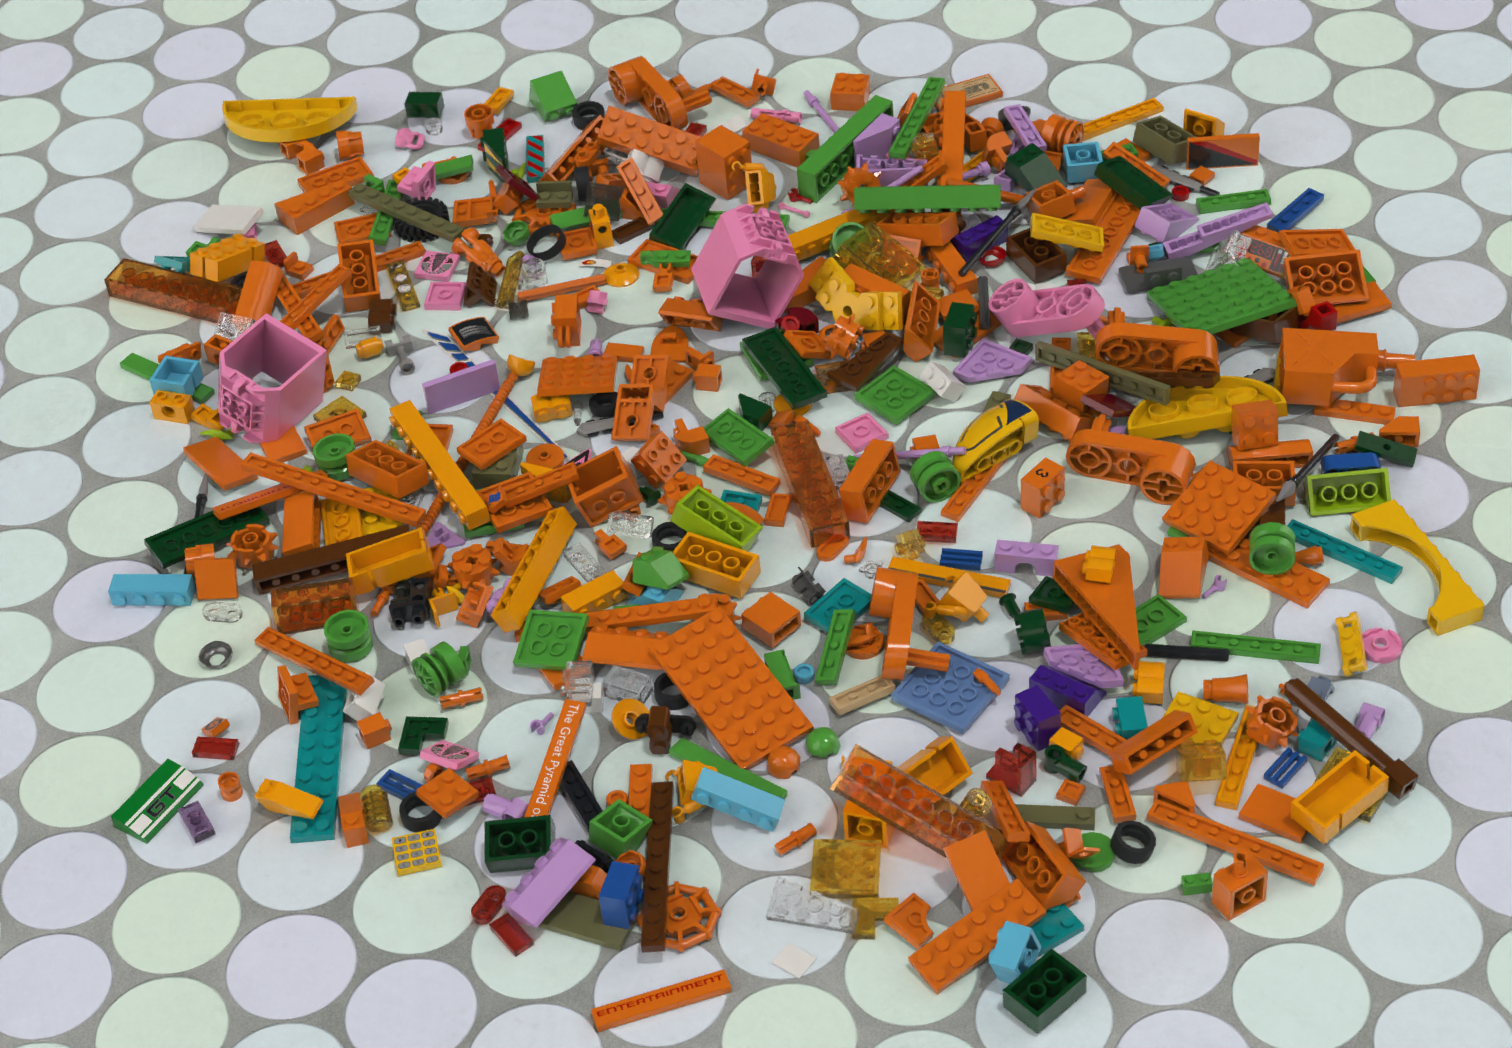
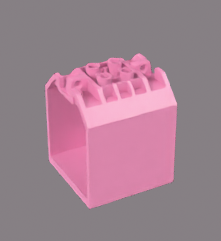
M743 204L720 215L691 270L709 315L770 329L775 327V320L782 316L802 281L804 273L778 212L772 210L768 212L766 208L760 207L755 214L752 213L754 210L753 205ZM755 255L766 259L756 278L735 273L743 260Z
M266 313L219 354L218 412L220 425L227 429L231 427V431L235 434L242 430L245 431L246 434L243 435V439L249 443H265L278 440L293 425L295 427L323 402L327 350ZM262 371L282 383V385L274 388H262L252 379Z

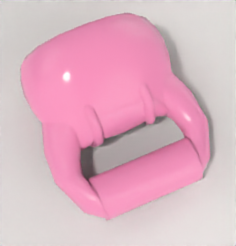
M402 128L397 132L395 145L399 148L407 147L419 150L423 147L425 136L418 132H412L410 129ZM414 137H418L416 145L412 144Z

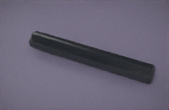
M1145 644L1144 646L1148 649L1147 656L1225 662L1229 659V650L1222 648Z

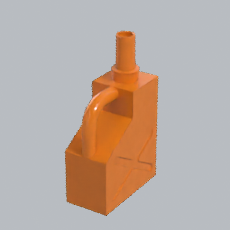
M1282 328L1279 358H1282L1281 364H1279L1280 393L1284 396L1287 404L1329 406L1342 393L1362 394L1371 391L1377 384V371L1385 372V369H1396V363L1415 361V355L1387 353L1386 349L1379 350L1377 333Z

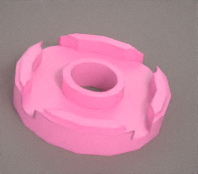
M1372 628L1362 634L1365 656L1369 661L1382 664L1390 663L1398 659L1402 653V640L1392 630L1388 629L1386 631L1382 630V628ZM1381 643V644H1384L1385 646H1384V647H1379V646H1377L1376 644Z

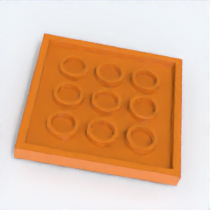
M606 353L600 357L585 355L583 357L566 356L565 358L558 359L556 357L543 359L537 388L538 397L614 392L618 365L617 355Z
M1210 460L1190 483L1187 490L1180 495L1163 515L1162 520L1169 526L1191 537H1205L1207 545L1229 556L1276 500L1277 494Z

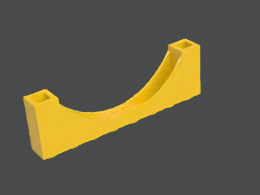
M1395 499L1351 514L1350 529L1360 542L1364 540L1376 541L1403 549L1424 562L1434 574L1439 587V596L1435 604L1428 608L1427 624L1437 636L1482 620L1485 609L1483 601L1473 593L1472 588L1462 580L1460 574L1452 568L1449 561L1438 551L1436 545L1430 542L1425 532L1419 529L1414 519L1408 516L1403 506H1400Z

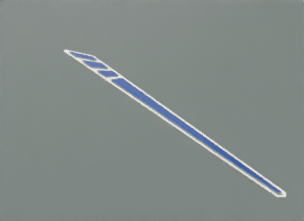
M425 329L421 330L455 362H464L468 368L477 365L448 335ZM495 391L490 394L495 398V395L498 391ZM508 396L503 404L507 410L541 441L559 446ZM563 450L564 460H569L570 456Z

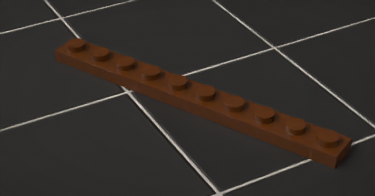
M673 781L651 783L649 818L652 819V824L648 830L641 937L642 953L665 951L672 809L674 801Z

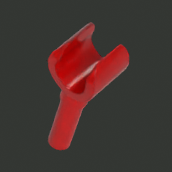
M791 188V193L788 192L791 202L799 200L812 204L811 199L799 195L797 188Z

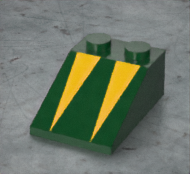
M504 128L483 130V137H480L481 148L485 147V151H482L483 160L487 161L488 168L504 183L505 180L495 170L498 165L509 170Z

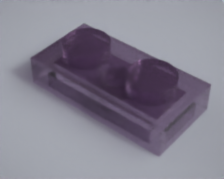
M199 801L178 809L195 843L216 834Z

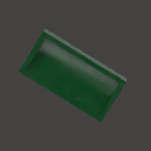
M1120 155L1098 163L1094 173L1097 178L1140 210L1143 206L1164 204L1173 196L1172 193Z
M685 183L650 232L649 240L682 250L716 201V198Z

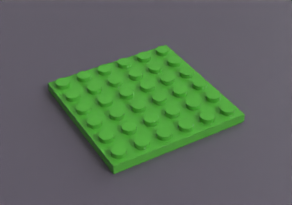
M1243 258L1232 264H1224L1220 268L1206 270L1202 274L1191 275L1186 279L1172 281L1168 285L1157 286L1150 291H1146L1147 298L1176 327L1200 329L1210 334L1297 307L1296 300L1250 258Z

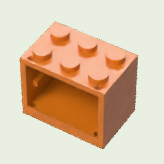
M722 125L695 141L700 184L727 200L747 189L746 176L743 169H740L738 164H734L735 171H733L731 166L735 161L740 162L742 165L744 163H752L750 141Z
M617 446L576 466L580 479L568 484L575 505L591 528L644 501L633 471Z

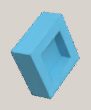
M1163 244L1149 246L1148 259L1158 260L1164 257Z

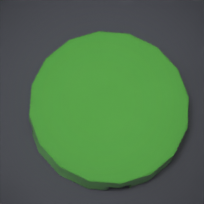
M1083 833L1084 847L1100 848V852L1085 859L1071 858L1072 862L1082 870L1083 868L1088 869V872H1100L1109 868L1115 859V854L1110 846L1111 839L1101 833Z

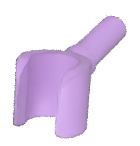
M1216 575L1214 585L1203 593L1202 597L1205 599L1216 590L1224 591L1227 579L1221 581L1222 575Z
M550 712L541 721L538 719L533 720L530 723L531 731L534 732L537 728L538 735L544 734V726L554 714Z

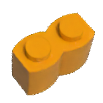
M538 394L531 397L535 422H547L554 418L564 419L573 415L569 395L538 397Z
M1092 545L1091 550L1086 551L1082 574H1086L1085 580L1111 583L1117 548Z
M1139 661V669L1134 670V680H1137V683H1133L1132 696H1142L1143 703L1162 704L1165 663Z

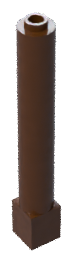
M1299 678L1290 679L1285 684L1284 695L1351 753L1356 750L1370 761V767L1375 765L1389 776L1388 791L1398 800L1415 788L1419 775L1399 758L1396 761L1393 760Z

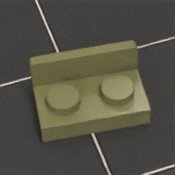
M540 181L536 183L539 196L536 200V209L572 208L573 189L571 181Z

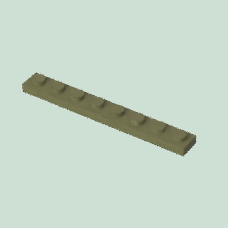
M358 183L348 191L349 198L452 243L456 238H461V233L465 230V228L362 183Z
M1038 341L1035 344L1036 361L1065 370L1080 360L1108 375V386L1165 406L1170 403V385L1042 341Z

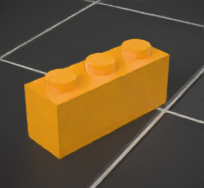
M611 570L561 596L563 612L586 613L602 611L627 598V591L621 588L623 584L622 579Z

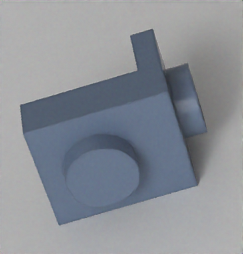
M1311 676L1307 685L1325 701L1330 692L1335 690L1331 680L1323 676H1319V678Z

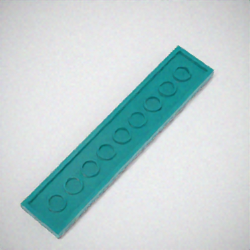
M319 675L308 676L319 700V706L304 709L301 713L294 788L321 798L324 802L314 819L292 816L290 829L291 843L335 840L345 720L343 709L346 703L347 689Z

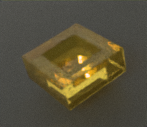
M343 371L335 382L336 388L353 392L361 381V375Z

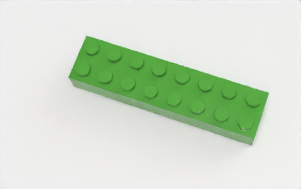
M875 95L809 156L804 163L799 165L797 168L799 195L811 199L814 203H818L838 181L842 180L843 176L848 172L847 167H855L853 141L882 113L894 117L893 101Z
M1001 184L854 188V210H859V213H870L871 210H877V213H888L889 209H895V213H906L907 209H913V212H925V209H931V212H942L943 208H949L950 212H960L961 208H968V212L979 211V208H986V211H997V208L1001 207Z

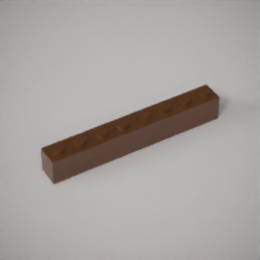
M409 524L253 564V577L259 595L348 572L346 553L411 531Z

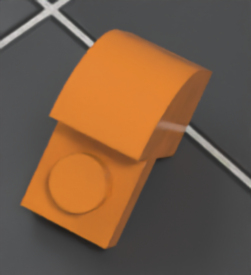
M1005 131L991 135L983 151V160H991L992 165L999 173L1005 169L1007 155H1009L1013 145Z
M682 418L675 420V429H673L674 444L679 451L695 455L710 453L709 437L703 426L688 430Z
M502 537L496 539L493 555L500 561L499 570L513 576L529 545L526 543L513 549Z

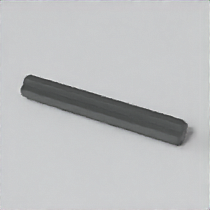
M979 276L980 327L982 329H989L991 326L990 309L988 306V278L986 276Z

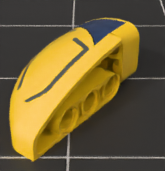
M1008 399L977 416L964 429L955 446L966 447L965 455H953L952 464L960 473V483L1017 454L1023 445L1036 439L1039 428L1037 413L1030 406L1019 400Z

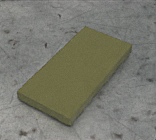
M568 891L538 927L621 951L636 921H632L630 929L603 925L599 900Z

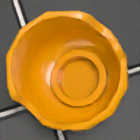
M509 354L506 365L509 371L514 372L517 376H527L532 373L535 362Z

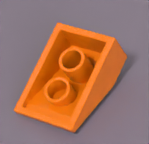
M1164 537L1159 578V594L1164 599L1201 597L1209 558L1205 537Z

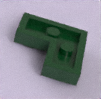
M406 716L398 746L399 754L420 755L424 739H445L449 725L448 718Z

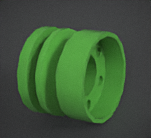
M444 641L432 647L429 654L425 652L420 657L413 659L411 663L419 683L433 697H437L442 692L448 690L449 685L453 686L464 680L467 675L464 664L457 652Z

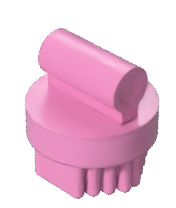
M590 290L589 297H587V312L603 314L604 306H607L608 293Z

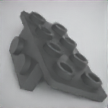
M1189 256L1148 262V268H1144V273H1139L1136 265L1119 268V275L1128 293L1152 290L1157 286L1168 285L1172 281H1180L1188 276L1198 275Z

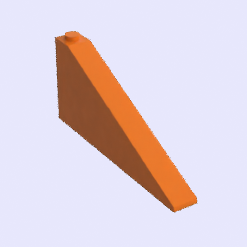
M1120 544L1110 546V548H1117L1111 583L1085 580L1086 574H1082L1086 553L1055 560L1053 579L1134 670L1139 669L1140 645L1129 553Z

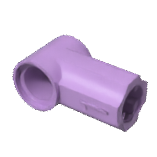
M1363 702L1355 727L1371 740L1376 728L1380 727L1383 722L1385 709Z
M492 793L486 795L482 805L484 812L500 817L502 820L523 818L528 804L520 798H514L511 801Z

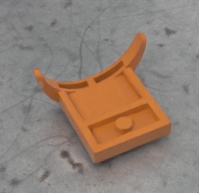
M490 180L488 183L489 197L454 201V224L466 227L498 221L499 209L493 205L497 197L493 180Z

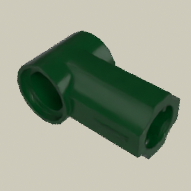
M1053 744L1046 747L1044 768L1047 772L1060 773L1076 783L1083 779L1087 771L1086 765L1064 754V749L1059 745Z

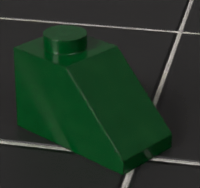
M740 393L738 400L741 417L763 431L773 418L772 406Z

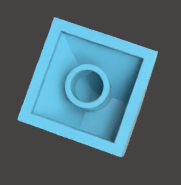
M645 585L640 596L634 595L628 602V605L638 604L640 606L678 601L684 594V590L675 586L666 590Z

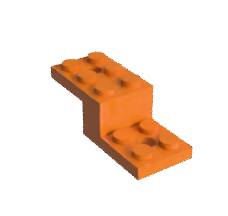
M634 355L630 384H619L611 436L613 441L649 440L653 412H664L671 356ZM654 370L653 376L647 378V373ZM636 417V423L629 426L630 420Z

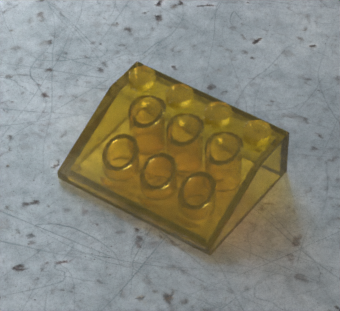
M872 221L843 242L834 256L837 263L844 269L852 263L906 289L927 268V266Z

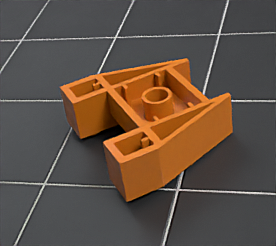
M940 112L928 116L915 141V155L917 159H927L928 162L938 155L939 137H943V134H940V124H943V121H940ZM966 113L965 145L970 152H978L984 149L987 143L986 129L978 120Z

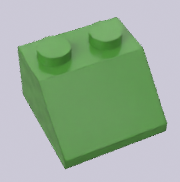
M652 547L651 550L641 553L640 556L633 559V583L669 590L689 578V573L673 552L664 550L663 547Z
M618 799L590 821L589 841L615 858H618L628 850L637 851L652 824V819Z

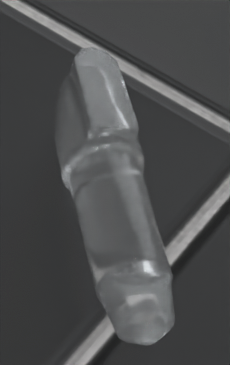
M581 400L573 401L575 426H579L583 411Z

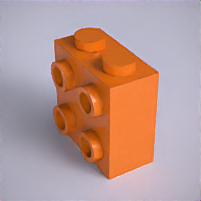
M663 431L651 436L630 459L635 468L645 476L649 484L655 489L666 484L687 460Z
M772 592L761 597L741 614L743 629L771 648L775 647L801 626L800 611Z

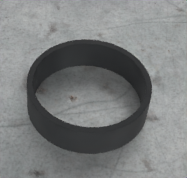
M545 225L532 233L527 241L526 248L530 255L538 258V261H547L557 256L563 250L566 244V236L557 225ZM552 233L560 234L557 242L551 248L540 253L533 252L537 242L544 236Z

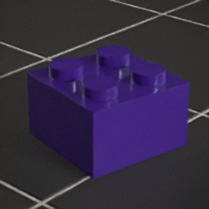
M1038 685L1015 695L1014 725L1018 731H1022L1027 742L1033 745L1039 752L1049 746L1050 738L1061 728V712Z

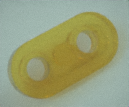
M936 613L933 618L922 616L923 628L936 642L949 644L954 641L955 629L942 615Z

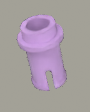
M595 339V344L594 340L590 341L588 355L599 357L603 355L601 340Z

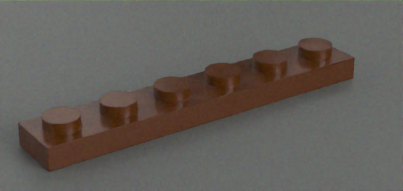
M1132 372L1170 385V388L1184 386V388L1189 389L1195 386H1202L1204 389L1213 388L1220 381V372Z

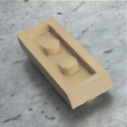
M878 676L829 697L830 705L839 715H842L893 693L896 686L891 679Z

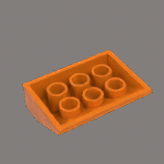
M1360 250L1284 258L1282 269L1286 289L1289 290L1298 285L1309 286L1316 305L1328 301L1331 305L1369 301Z

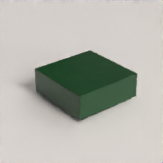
M1016 338L1009 349L1028 356L1033 350V343Z

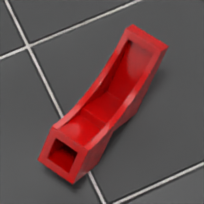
M1328 301L1311 306L1308 316L1298 315L1299 327L1297 329L1333 331L1337 327L1338 311Z

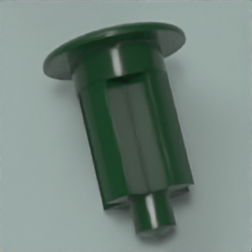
M647 486L639 488L642 498L647 500L649 506H654L658 503V499L661 498L659 490H652Z
M1014 593L1005 594L999 600V604L1005 607L1011 618H1013L1014 613L1021 612L1015 602L1016 595Z

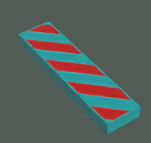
M543 135L526 136L528 183L537 182L545 173Z

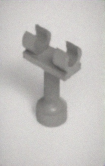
M410 335L402 336L404 341L393 344L392 340L384 341L389 357L399 354L401 372L404 375L412 374L415 371V365L413 360L408 359L406 352L414 350Z

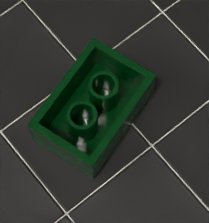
M551 815L485 821L484 862L489 872L533 869L535 862L541 856L546 855L550 850V845L556 840L555 824Z
M1051 948L1003 989V1007L1035 1033L1039 1034L1086 993L1087 975Z

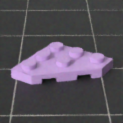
M982 339L953 370V375L968 383L1019 375L1032 363V357Z
M1080 644L1044 647V656L1049 667L1102 689L1123 687L1124 679L1119 669L1115 671Z

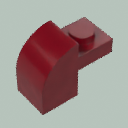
M803 307L787 309L788 315L775 320V326L780 330L783 318L794 316L800 322V331H815L819 333L818 318L812 311Z

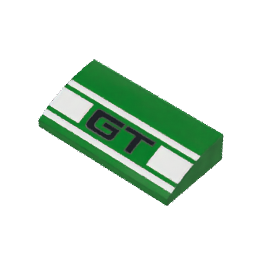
M167 759L113 813L111 819L114 827L148 844L204 784L187 769Z

